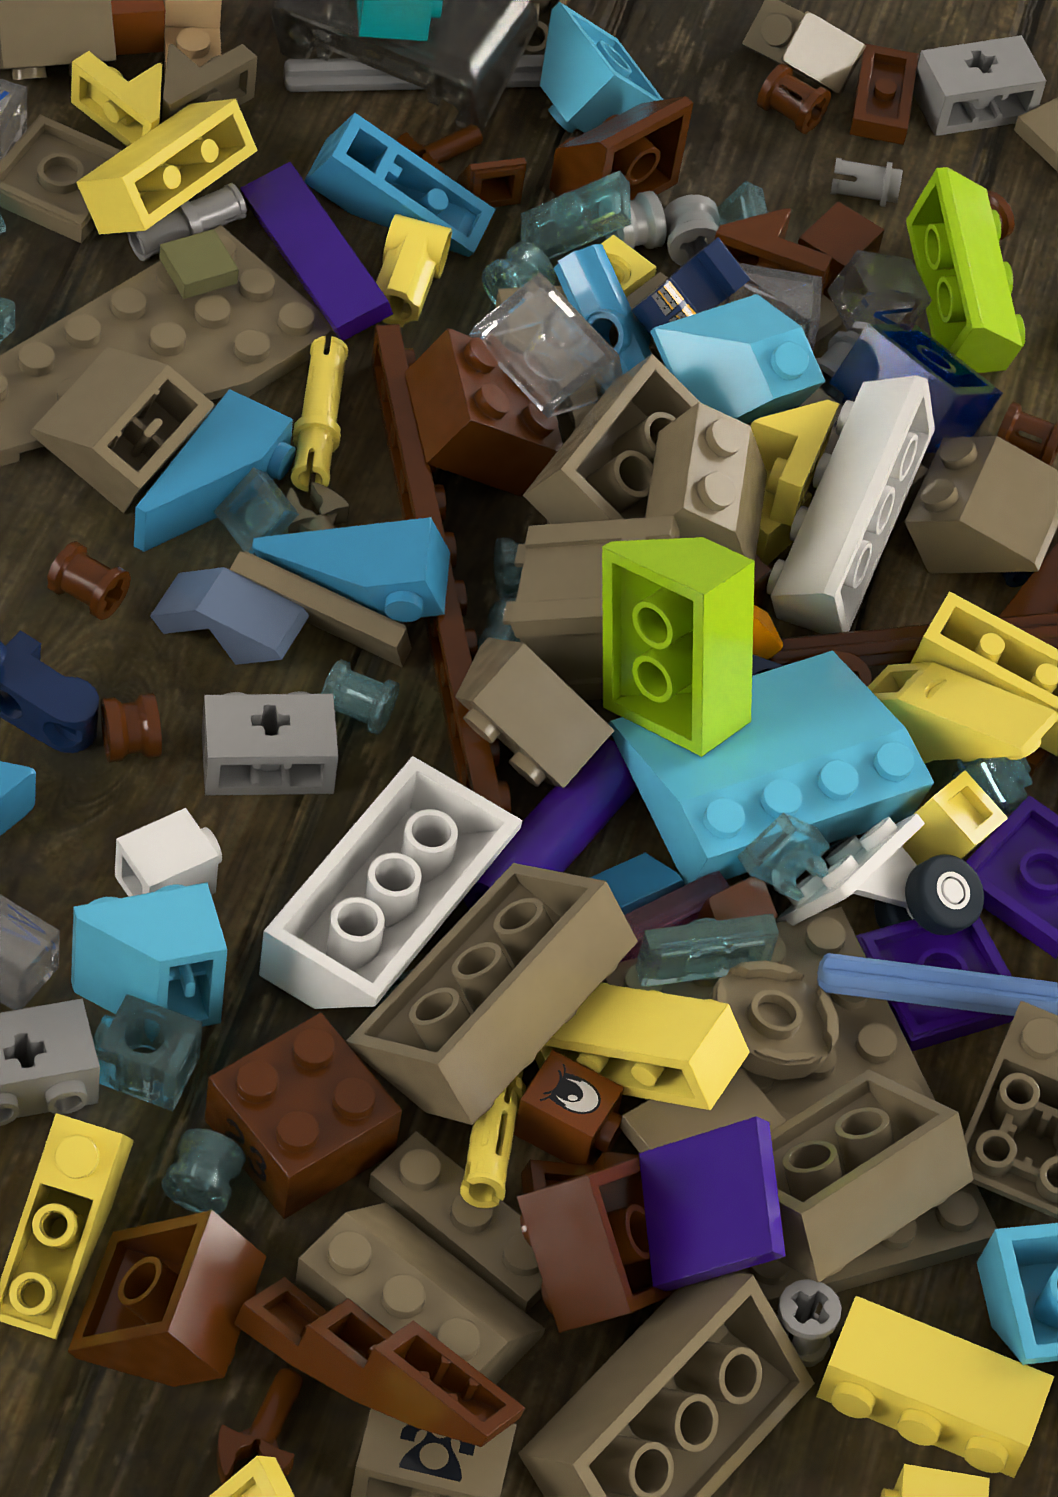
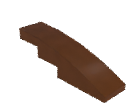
M285 1277L244 1302L234 1322V1325L293 1367L355 1402L418 1429L483 1447L520 1419L525 1410L523 1405L414 1320L393 1334L350 1299H346L330 1311H327Z

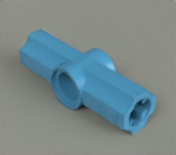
M592 244L586 248L573 251L558 260L559 263L554 267V271L579 324L576 335L578 347L586 358L596 362L607 388H609L617 378L652 354L648 347L651 335L631 311L629 302L603 245ZM613 323L618 331V342L615 348H613L609 339V332Z

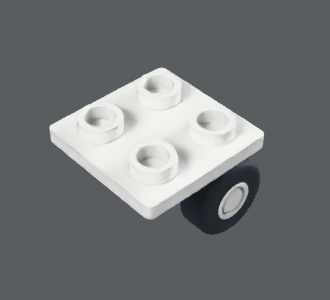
M915 813L897 824L890 817H887L868 830L860 839L854 835L841 843L825 858L831 867L821 877L817 872H814L797 884L786 895L792 905L776 921H787L794 926L846 899L851 894L875 899V917L880 928L915 919L921 927L931 933L951 935L971 926L978 919L983 909L984 892L981 881L974 869L967 862L956 856L947 854L937 855L919 865L913 861L902 845L925 824L919 815Z

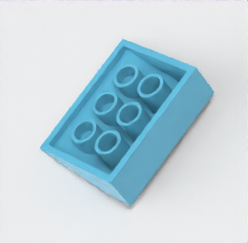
M833 650L753 675L751 722L702 757L623 717L612 720L609 723L615 730L611 735L681 878L685 882L684 884L688 892L850 838L854 835L865 833L887 817H890L893 822L906 819L915 813L934 784L906 727Z

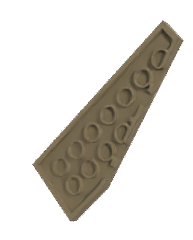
M219 225L214 229L239 269L238 284L183 299L162 262L159 261L0 355V466L18 462L22 452L44 447L29 433L107 347L168 364L209 400L223 397L229 389L243 396L250 397L308 361L311 357V343L315 339L326 336L325 349H327L331 345V336L337 337V335L316 307L222 225Z

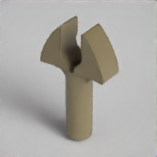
M311 482L310 499L319 511V515H316L312 510L305 509L300 505L293 488H290L285 504L284 534L333 529L335 524L347 522L349 504L344 498L328 487Z

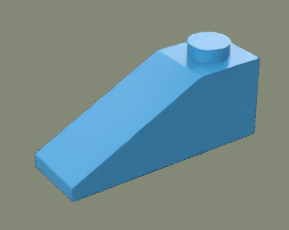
M356 113L350 116L325 140L304 180L307 185L348 213L388 228L395 214L452 228L449 250L470 257L475 252L496 210Z
M229 389L135 507L134 547L145 552L259 498L274 478L278 480L283 479L289 471L296 453V448L291 445L293 419Z
M431 517L253 538L252 549L257 557L392 620L412 622L421 617L445 614L450 551Z

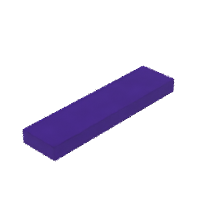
M291 162L240 188L246 204L339 339L344 341L393 315L388 299Z

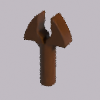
M471 124L427 145L418 144L408 132L400 135L396 141L443 173L444 168L439 164L481 145L483 136L480 129L476 125Z
M283 1368L277 1372L250 1428L237 1432L225 1425H221L218 1436L217 1465L222 1485L231 1478L235 1464L239 1460L249 1458L254 1451L259 1453L258 1456L275 1457L285 1478L291 1472L295 1455L294 1453L279 1449L276 1440L304 1383L302 1376L298 1372L289 1368Z

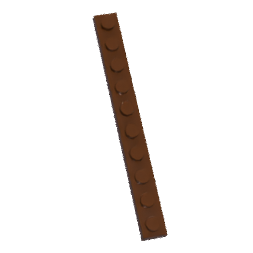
M399 324L376 325L371 367L403 520L431 517L450 551L445 614L424 617L457 781L511 813V797L508 783L506 780L498 781L495 767H498L500 762L499 739L497 738L493 743H489L477 734L463 719L469 710L455 698L478 652L475 630L473 628L465 629L463 617L467 614L465 583L463 579L454 580L452 568L456 567L457 562L455 536L452 531L444 532L442 521L446 519L445 490L442 484L434 485L432 474H435L436 467L426 463L405 371L416 361L413 348H404Z

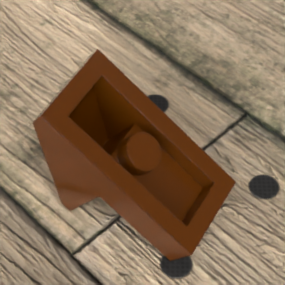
M784 208L719 226L715 239L719 237L751 279L743 286L816 311L823 296L833 256L785 240L792 209Z

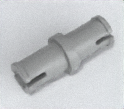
M233 183L224 185L223 188L198 199L186 201L146 231L127 232L136 256L141 261L150 259L151 256L160 253V244L212 230L219 225L223 226L237 219L246 218L247 208L239 189Z

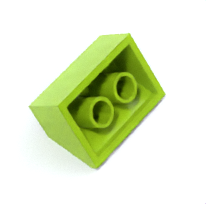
M948 167L936 168L908 215L906 224L940 377L1006 371L1024 346L1025 325L1021 315L1015 314L1011 298L1013 273L1010 264L1007 261L1003 262L999 246L1001 238L999 214L995 209L991 210L986 188Z
M704 537L611 541L602 547L603 708L701 757L751 722L755 561Z

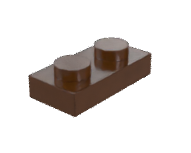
M865 43L866 48L861 57L850 135L904 145L909 125L919 54Z

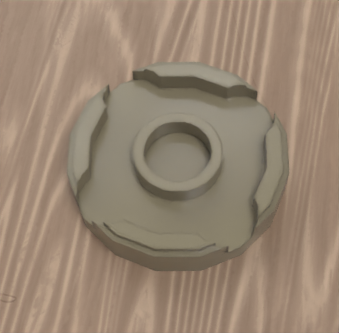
M762 960L741 962L730 968L727 975L719 978L708 999L728 1003L750 1052L741 1067L756 1075L785 1080L804 1078L820 1069L831 1053L839 1037V1017L830 997L819 985L816 991H814L810 985L802 981L805 974L791 966Z

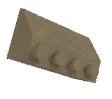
M513 863L346 1042L359 1058L424 1112L473 1125L480 1116L493 1106L495 1099L513 1079L534 1061L536 1054L560 1027L576 1014L579 1006L598 985L616 970L618 963L635 946L638 940L607 881Z
M732 1272L676 1289L518 1454L544 1497H711L815 1383L755 1277L751 1274Z

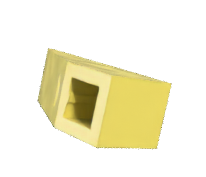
M935 662L888 665L868 686L873 694L906 727L924 763L933 760L953 759L971 762L979 758L1007 757L1009 760H1018L1037 750L1041 744V738L1058 720L1056 711Z
M58 1113L55 1114L0 1279V1322L53 1339L58 1338L111 1211L134 1140L112 1130Z

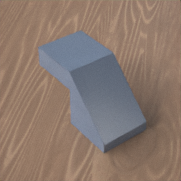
M225 567L178 573L150 617L163 634L210 629L234 664L238 665L282 660L309 615L302 606Z

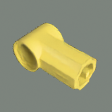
M398 214L394 215L385 242L382 259L383 265L376 284L388 299L393 315L382 320L384 323L391 325L399 324L400 327H403L405 323L418 321L433 278L440 279L443 273L451 244L452 228Z

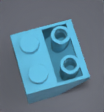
M208 882L190 886L168 885L155 892L124 898L102 897L89 904L73 907L71 983L74 993L155 1036L221 1023L227 946Z

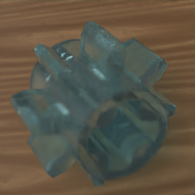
M1007 757L979 758L971 762H963L957 759L959 771L952 774V778L955 779L966 770L1005 815L1015 811L1027 798V792L1024 787L1033 783L1028 774L1031 767L1025 757L1018 760H1009Z

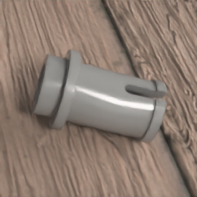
M836 158L834 173L854 176L857 180L853 182L833 178L830 194H843L880 200V206L885 207L886 202H898L903 170L892 168L893 162L888 161L886 167Z

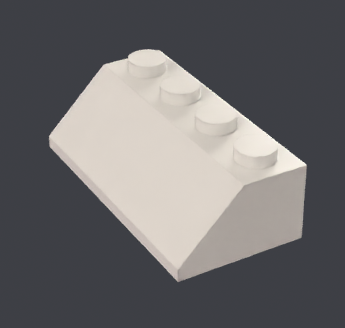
M914 375L863 382L855 402L847 400L844 403L837 420L836 434L840 436L833 453H824L815 470L813 487L817 488L811 504L809 507L801 506L794 518L790 531V540L794 541L789 555L786 561L777 560L769 576L767 594L771 595L777 619L820 634L849 632L935 430L928 379Z
M412 756L264 930L259 975L314 1009L376 1006L519 831L522 820Z

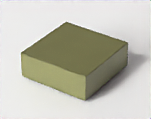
M215 229L160 244L159 259L183 299L238 284L239 269Z

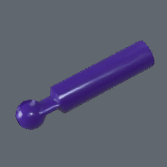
M607 739L564 788L554 786L522 821L519 831L464 897V902L469 910L513 863L564 872L638 789L615 741Z

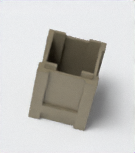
M661 516L532 525L528 527L525 544H518L514 564L516 567H523L516 601L506 602L503 624L511 625L515 637L519 638L521 643H525L583 700L603 699L602 547L611 541L679 538L680 531L675 517Z

